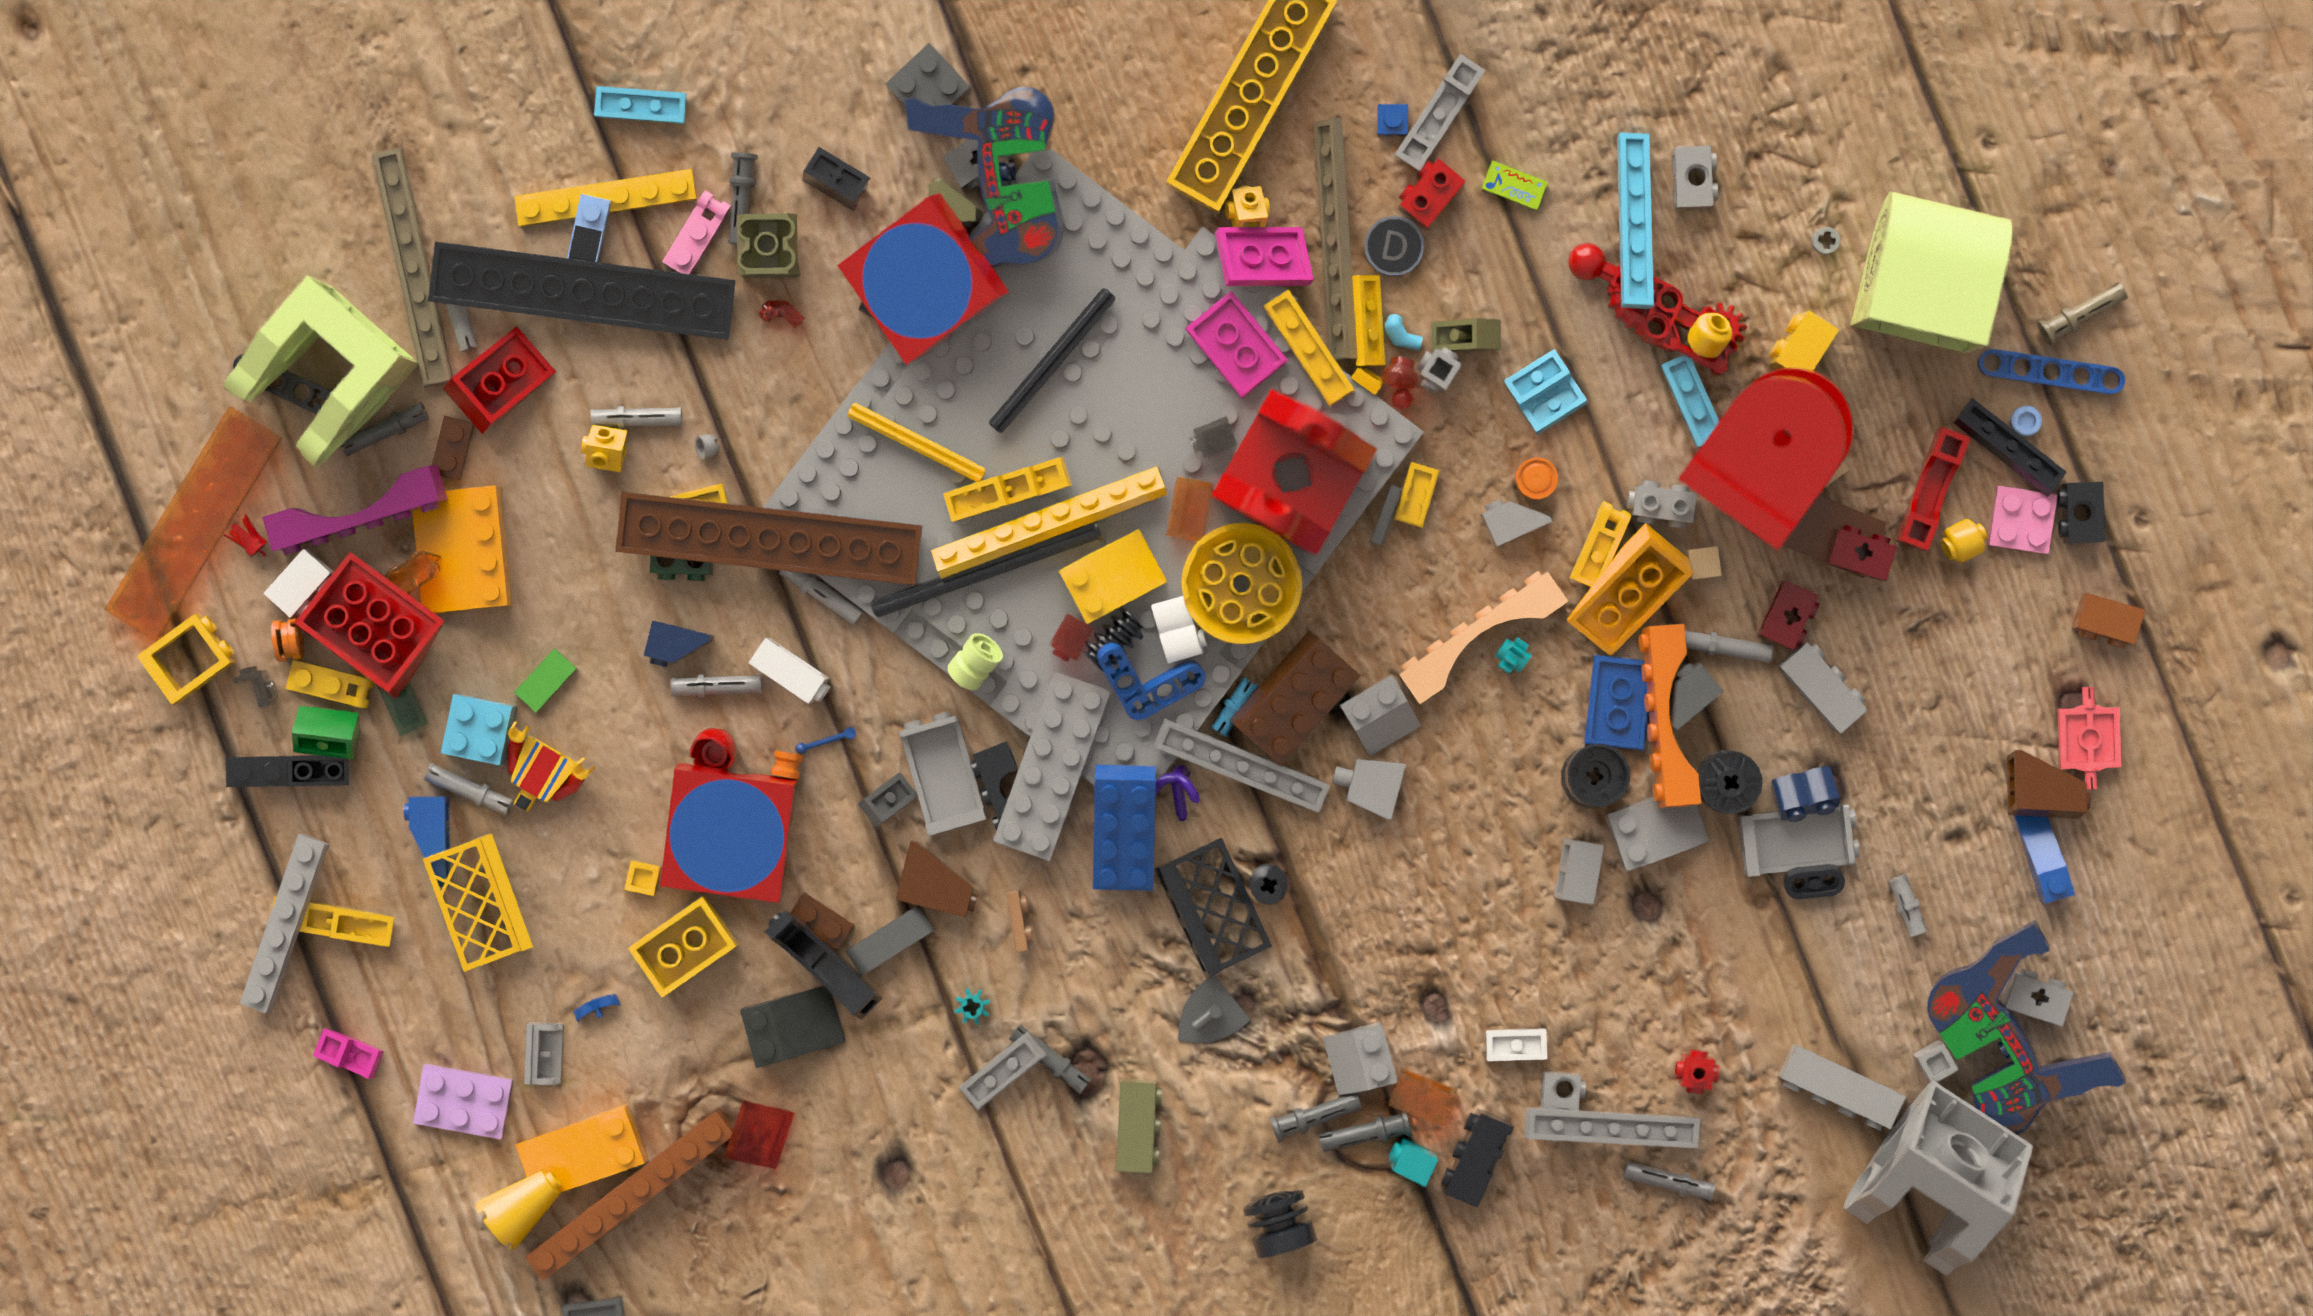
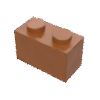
M2082 593L2072 628L2080 630L2079 636L2096 640L2098 635L2108 638L2107 644L2125 649L2126 644H2136L2145 610L2090 593Z

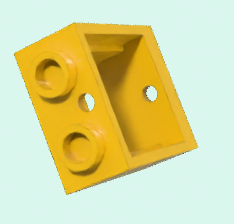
M201 614L192 615L137 655V658L172 705L180 704L236 663L232 657L235 654L232 647L226 640L220 641L215 634L217 627L207 615L204 617ZM195 626L217 656L219 662L181 688L157 656V653Z

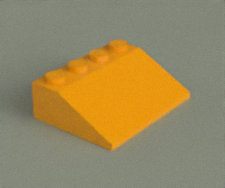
M494 485L445 491L448 500L440 502V508L422 513L421 508L412 511L422 605L433 613L513 606L500 486Z

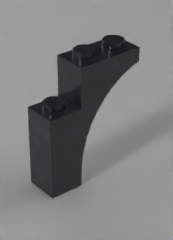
M785 910L783 913L776 914L770 920L769 927L764 931L770 939L804 966L853 1016L862 1020L883 999L835 948L827 945L803 919Z

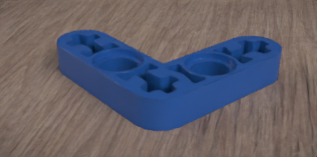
M1116 643L1105 644L1099 649L1097 654L1098 662L1125 711L1134 720L1145 719L1201 688L1206 679L1201 665L1194 660H1188L1142 685L1120 645ZM1110 654L1115 656L1120 666L1116 670L1107 657ZM1190 671L1194 673L1195 678L1193 680H1190L1187 676V673ZM1128 675L1133 678L1131 685L1121 688L1117 686L1118 680L1122 676ZM1176 678H1178L1181 684V687L1179 688L1174 680ZM1169 684L1172 686V690L1168 695H1157V690L1161 685ZM1150 692L1153 699L1155 700L1154 702H1151L1147 695ZM1137 700L1142 705L1140 709H1137L1134 705V702Z

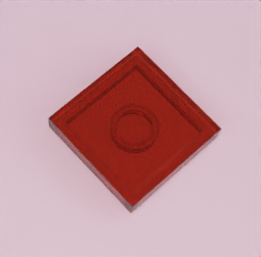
M743 1099L724 1157L734 1161L776 1169L795 1112Z

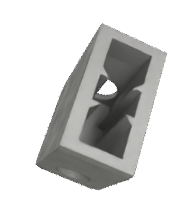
M1356 759L1353 770L1336 766L1332 784L1348 788L1347 801L1391 820L1406 764Z

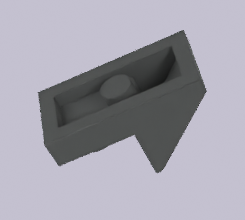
M899 772L859 802L858 805L874 826L878 827L918 795Z

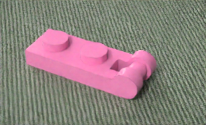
M704 191L695 209L662 261L679 273L692 274L731 209V205L724 201L720 203L713 198L714 195L708 191ZM706 209L715 213L712 221L703 217Z

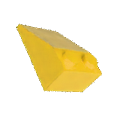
M1139 529L1059 570L1087 624L1167 582Z

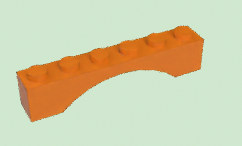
M1684 624L1649 626L1641 630L1642 634L1639 635L1638 644L1640 652H1644L1645 662L1641 667L1643 682L1647 683L1644 706L1646 712H1649L1650 715L1647 737L1649 742H1652L1653 754L1650 755V768L1652 772H1655L1656 784L1653 785V798L1655 802H1658V809L1701 804L1699 774L1680 751L1672 732L1669 716V697L1672 682L1679 665L1687 654Z

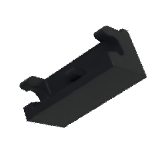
M818 147L805 167L802 181L852 211L858 205L862 193H865L870 180L869 176L821 147Z

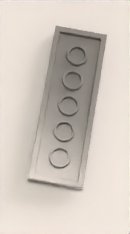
M1057 671L1053 672L994 836V842L1050 861L1107 704L1110 690Z

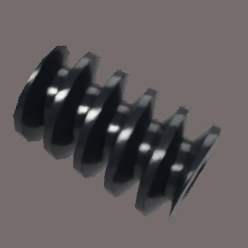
M1124 607L1119 609L1123 617L1119 618L1112 615L1111 620L1114 626L1112 627L1104 623L1102 627L1105 635L1095 632L1093 635L1097 643L1095 644L1087 640L1085 645L1088 652L1081 650L1102 672L1104 671L1098 662L1097 654L1103 645L1116 643L1120 645L1126 654L1123 645L1133 649L1135 644L1132 637L1140 640L1144 638L1140 629L1145 628ZM1113 654L1107 656L1113 665L1118 663Z
M1264 864L1258 866L1252 872L1249 886L1252 895L1257 901L1263 904H1275L1285 896L1288 889V881L1285 873L1279 867L1273 864ZM1268 877L1270 880H1277L1273 883L1274 889L1272 891H1269L1267 888L1261 889V886L1264 884L1263 878Z

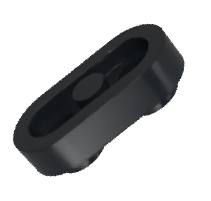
M1824 864L1793 868L1785 874L1783 884L1790 897L1794 899H1809L1837 895L1844 888L1845 878L1838 866ZM1827 875L1833 876L1830 880H1824V877ZM1797 878L1803 879L1800 883H1794V880Z

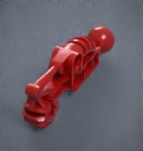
M1591 243L1579 244L1569 254V269L1578 279L1594 280L1599 277L1609 282L1606 288L1608 291L1607 295L1610 296L1608 307L1613 309L1616 319L1620 318L1625 323V328L1629 329L1631 327L1634 329L1633 333L1640 336L1646 343L1653 344L1667 352L1678 351L1692 358V361L1710 369L1716 376H1721L1727 371L1728 363L1726 361L1728 355L1738 350L1736 342L1742 343L1745 340V336L1740 332L1747 329V324L1738 323L1744 315L1742 313H1738L1736 316L1732 314L1735 306L1730 305L1725 311L1723 303H1718L1715 310L1710 306H1706L1699 313L1683 304V295L1678 288L1653 276V307L1651 309L1621 308L1620 263L1618 266L1607 262L1603 251L1597 245ZM1661 296H1670L1674 301V308H1665L1661 303ZM1705 313H1717L1724 316L1730 323L1732 338L1720 355L1715 358H1707L1697 355L1692 348L1681 343L1675 325L1690 331L1698 317ZM1649 322H1656L1660 325V335H1654L1648 330Z

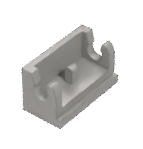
M1564 838L1554 893L1555 898L1594 905L1604 845Z
M530 1022L527 1024L524 1084H561L564 1023Z

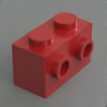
M1439 158L1434 164L1428 161L1418 173L1421 177L1420 181L1415 187L1409 184L1398 197L1402 200L1399 208L1425 230H1427L1466 182Z

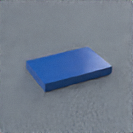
M1601 655L1593 656L1584 744H1606L1614 748L1644 751L1649 713L1646 712L1644 706L1647 683L1643 682L1641 675L1642 664H1645L1644 660Z

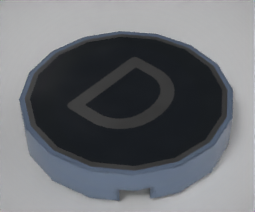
M1400 216L1386 217L1377 221L1369 229L1365 239V255L1367 260L1377 272L1386 276H1401L1412 271L1419 264L1424 253V239L1419 228L1412 221Z

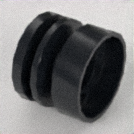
M1591 744L1573 751L1566 758L1561 769V785L1566 796L1575 804L1585 808L1605 807L1617 802L1626 793L1630 782V768L1625 757L1616 748L1606 744ZM1595 769V774L1599 775L1600 779L1594 781L1592 785L1591 779L1586 778V774Z
M1720 750L1710 753L1699 763L1696 772L1699 774L1701 801L1705 806L1717 812L1736 814L1746 811L1756 803L1762 791L1763 778L1758 765L1751 757L1741 752ZM1734 775L1736 787L1725 789L1726 782L1723 780L1724 777H1732Z
M1284 1190L1271 1193L1243 1207L1245 1216L1259 1214V1217L1248 1221V1228L1263 1227V1232L1252 1238L1258 1258L1280 1255L1317 1241L1318 1238L1312 1220L1298 1221L1297 1216L1308 1210L1307 1204L1293 1206L1294 1203L1305 1198L1303 1190Z

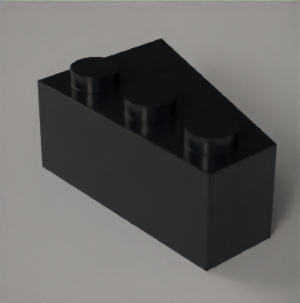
M1480 1108L1476 1109L1475 1114L1469 1113L1463 1128L1467 1130L1464 1141L1458 1140L1452 1157L1456 1158L1452 1169L1446 1168L1440 1183L1444 1186V1194L1478 1208L1493 1176L1492 1172L1496 1162L1504 1152L1502 1148L1508 1134H1512L1515 1128L1511 1121Z

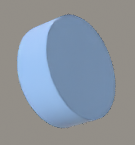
M2023 406L2016 409L2010 418L2011 428L2021 436L2035 434L2042 424V417L2039 411L2031 406Z

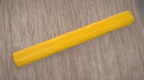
M853 403L848 411L847 416L854 421L975 482H980L985 474L986 469L857 403Z

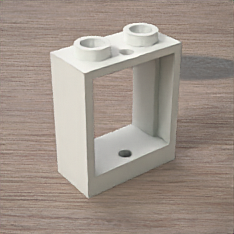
M771 638L764 639L749 661V664L808 704L814 703L815 700L821 702L830 689V686L827 685L830 678Z

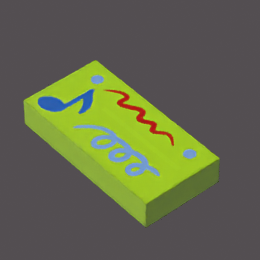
M1492 160L1481 190L1537 211L1548 182Z

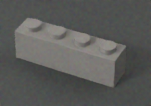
M1794 1043L1778 1074L1780 1078L1785 1080L1783 1086L1798 1093L1801 1088L1812 1092L1811 1099L1824 1105L1831 1101L1839 1105L1837 1111L1852 1118L1857 1113L1866 1118L1865 1124L1880 1131L1883 1126L1889 1129L1892 1128L1906 1096Z

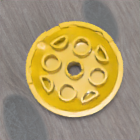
M1233 523L1209 532L1192 548L1183 567L1181 578L1182 595L1190 616L1206 633L1228 643L1251 644L1273 636L1291 620L1301 598L1302 574L1292 549L1279 535L1256 524ZM1236 576H1243L1247 579L1248 588L1245 592H1238L1234 588L1233 580Z

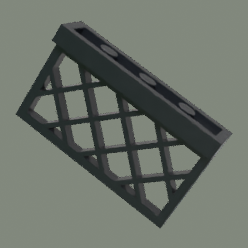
M1222 838L1155 868L1205 977H1211L1238 962L1272 947ZM1217 846L1223 857L1219 869L1203 863L1207 851ZM1202 854L1199 861L1192 859ZM1185 861L1198 865L1192 881L1182 878L1176 866ZM1225 863L1227 865L1229 872L1223 870ZM1202 867L1217 872L1212 888L1196 883ZM1221 874L1233 878L1235 887L1232 896L1216 890ZM1184 883L1191 885L1189 891ZM1195 887L1210 892L1205 908L1194 905L1191 899ZM1238 891H1239V893H1240V896H1241L1242 900L1239 899V898H1236V895H1237V892H1238ZM1214 894L1230 899L1225 915L1209 910ZM1234 901L1244 904L1247 908L1248 913L1244 923L1229 918ZM1197 910L1203 912L1202 918H1200ZM1207 914L1223 919L1218 935L1206 931L1204 923ZM1250 918L1252 919L1254 926L1248 925ZM1227 921L1242 926L1237 943L1222 938ZM1247 928L1258 932L1263 944L1255 948L1241 945ZM1209 937L1216 939L1214 946ZM1220 941L1236 946L1232 958L1221 963L1216 953ZM1240 948L1246 950V952L1238 955Z

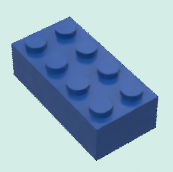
M1096 765L1093 889L1153 891L1156 766Z

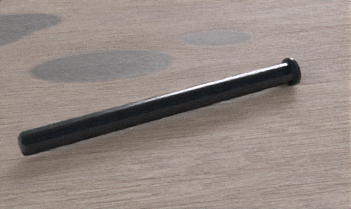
M1097 521L941 579L938 577L873 600L871 602L872 611L876 617H881L1098 539L1102 542L1103 538Z

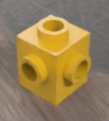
M1240 186L1237 189H1232L1229 201L1225 202V215L1227 219H1231L1232 226H1266L1268 215L1270 214V205L1268 198L1263 197L1261 186Z
M592 425L589 436L583 437L581 454H586L585 467L621 473L627 453L628 431Z

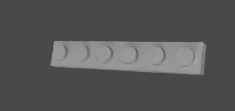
M1166 718L1153 745L1157 749L1318 813L1330 787L1326 782L1286 766H1280L1276 762Z
M298 834L240 1001L241 1004L265 1014L271 1013L329 847L328 843L305 834Z
M1526 1107L1524 1138L1698 1148L1700 1118Z

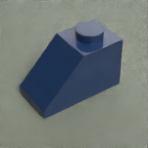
M652 621L643 656L651 657L649 662L651 664L667 667L668 662L676 663L712 642L714 635Z

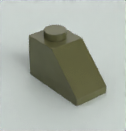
M1472 318L1432 322V352L1436 348L1441 351L1443 347L1452 352L1501 350V320Z

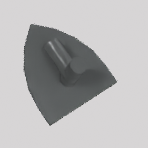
M1213 975L1203 981L1191 993L1184 1005L1179 1021L1178 1040L1191 1043L1217 1041L1235 1033L1251 1021V1019L1218 978Z

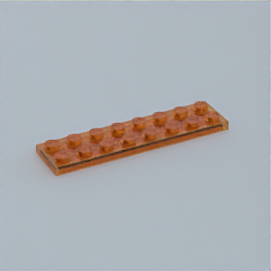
M229 405L104 610L152 640L158 641L283 437Z

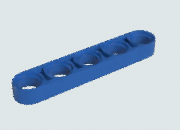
M1989 349L1983 352L1977 360L1979 371L1988 377L2106 395L2121 391L2125 385L2123 372L2111 366L1998 349ZM1989 354L1996 355L2000 361L1999 368L1996 371H1988L1984 366V359ZM2018 359H2024L2029 364V372L2025 376H2019L2014 372L2013 365ZM2048 363L2055 364L2059 369V375L2055 380H2048L2043 375V369ZM2077 368H2083L2089 374V379L2084 385H2079L2073 380V372ZM2108 372H2112L2118 377V385L2114 389H2107L2103 385V376Z

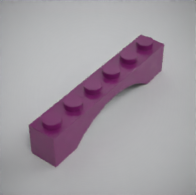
M428 465L400 474L394 485L381 499L368 508L352 515L326 517L310 513L301 508H289L262 518L272 552L283 551L284 555H289L302 551L300 545L311 543V546L314 547L328 543L329 536L338 534L339 538H344L357 534L355 528L366 525V529L369 530L383 526L384 519L393 517L394 521L410 518L412 517L411 511L420 508L422 513L440 508V502L448 499L438 465Z

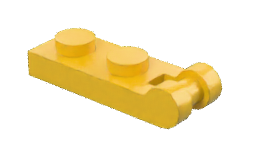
M1605 501L1602 502L1598 509L1596 519L1569 577L1589 587L1593 586L1612 561L1631 518V513L1625 510L1621 512L1612 508V504ZM1607 520L1615 522L1613 531L1605 528Z
M292 660L285 689L367 709L369 704L367 699L369 688H373L374 683L366 677ZM350 683L358 685L355 696L348 695Z

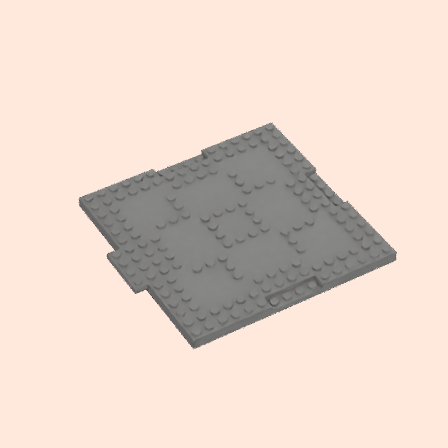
M1052 149L1031 153L1016 173V180L1011 182L1012 185L1048 180L1055 181L1064 227L1063 238L1058 249L1048 258L1036 263L1016 264L1008 262L992 267L1009 293L977 317L961 324L949 338L919 360L906 365L891 342H889L763 508L922 525L916 585L940 577L931 552L933 549L1157 466L1168 495L1098 520L1097 524L1103 538L1102 542L1099 539L881 617H876L872 611L871 602L873 600L915 585L818 575L947 674H949L948 664L959 651L963 650V645L972 634L979 633L990 637L1001 648L1003 659L989 673L987 679L977 690L970 691L1028 736H1031L1054 671L1110 690L1107 704L1081 776L1095 786L1096 765L1156 766L1157 780L1164 775L1177 758V756L1153 746L1164 719L1166 718L1197 731L1265 642V640L1251 644H1233L1221 641L1206 633L1208 646L1204 647V654L1168 663L1154 618L1152 605L1183 596L1181 588L1183 567L1190 551L1202 537L1228 524H1256L1210 497L1270 390L1273 389L1320 411L1344 425L1351 432L1377 449L1316 557L1284 540L1292 549L1301 569L1302 592L1424 431L1379 397L1351 379V376L1345 371L1343 373L1355 391L1329 407L1263 308L1265 304L1287 290L1282 286H1226L1216 237L1202 226L1184 250ZM988 211L968 236L969 239L992 222ZM1102 288L1109 290L1116 297V300L1006 430L1003 433H999L992 428L989 421L1099 291ZM1231 290L1289 360L1243 399L1240 398L1185 330L1188 325ZM1292 294V296L1294 297V299H1295L1296 302H1297V301H1298V298L1295 297V296ZM853 403H857L984 467L986 471L981 481L1058 457H1064L1072 486L951 522L943 493L976 482L854 421L847 416L848 411ZM1300 455L1298 459L1290 458L1282 463L1276 461L1274 464V468L1277 469V480L1282 486V492L1286 493L1287 490L1296 491L1305 485L1311 486L1313 481L1309 480V470L1304 463L1305 457ZM1137 529L1141 531L1167 582L1121 606L1145 628L1140 629L1144 637L1142 640L1132 637L1135 644L1133 649L1123 645L1126 656L1142 685L1188 660L1198 662L1206 676L1205 683L1201 688L1142 720H1134L1129 717L1105 673L1081 651L1088 652L1085 645L1087 640L1095 644L1097 643L1093 635L1095 632L1105 635L1102 627L1104 623L1112 627L1114 626L1111 620L1112 615L1119 618L1123 617L1119 610L1120 608L1087 624L1059 573V570ZM1236 576L1233 580V586L1238 592H1245L1248 588V581L1243 576ZM1118 663L1113 665L1115 670L1120 667ZM1192 671L1187 673L1190 680L1195 678ZM1128 675L1122 676L1118 680L1117 686L1121 688L1131 685L1133 678ZM1178 678L1174 679L1178 688L1181 687ZM1169 684L1161 685L1157 690V695H1168L1172 690V686ZM1151 692L1147 694L1150 701L1154 702L1155 700L1153 699ZM1139 700L1134 702L1137 709L1142 707Z

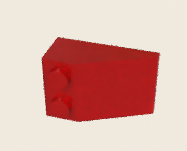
M516 326L455 374L443 390L476 428L484 434L547 381L556 371Z

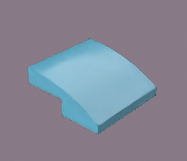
M1555 349L1504 380L1509 392L1537 435L1588 404L1586 397L1571 377L1570 371Z

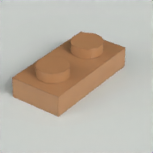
M1020 890L1008 891L1007 899L1016 952L1027 951L1029 949L1028 943H1033L1031 925L1025 926L1023 915L1029 913L1026 895L1020 896Z

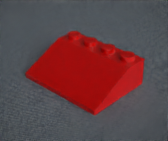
M351 552L348 553L295 621V624L303 632L394 699L398 697L415 675L445 623L443 619Z

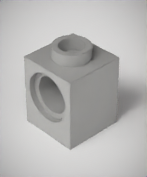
M1939 1039L1913 1053L1914 1058L1929 1082L1931 1080L1938 1082L1959 1070L1946 1046Z

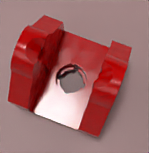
M1271 389L1210 498L1316 557L1377 449L1329 416ZM1300 455L1305 457L1304 463L1309 470V480L1313 481L1311 486L1305 485L1296 491L1287 490L1286 493L1282 492V486L1277 480V469L1274 468V464L1276 461L1282 463L1290 458L1298 459Z

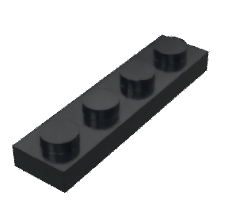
M1973 398L1967 402L1953 422L2047 497L2054 492L2067 473Z

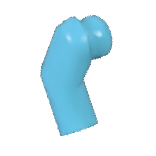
M1392 314L1388 316L1385 322V331L1391 342L1398 347L1420 351L1423 337L1408 334L1402 324L1403 318L1400 315Z

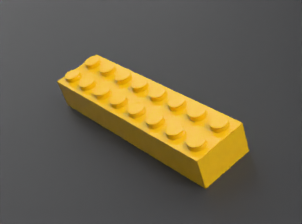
M1268 0L1166 181L1168 187L1219 215L1231 190L1237 183L1335 9L1337 0Z

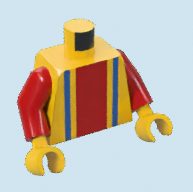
M514 721L508 731L510 740L507 749L508 773L512 776L510 782L522 788L514 804L529 812L537 798L548 803L551 800L560 801L576 793L585 779L595 770V767L592 766L589 770L584 769L582 762L585 758H581L578 762L574 761L535 737L527 736L530 731L528 725L523 732H520L516 728L517 721Z

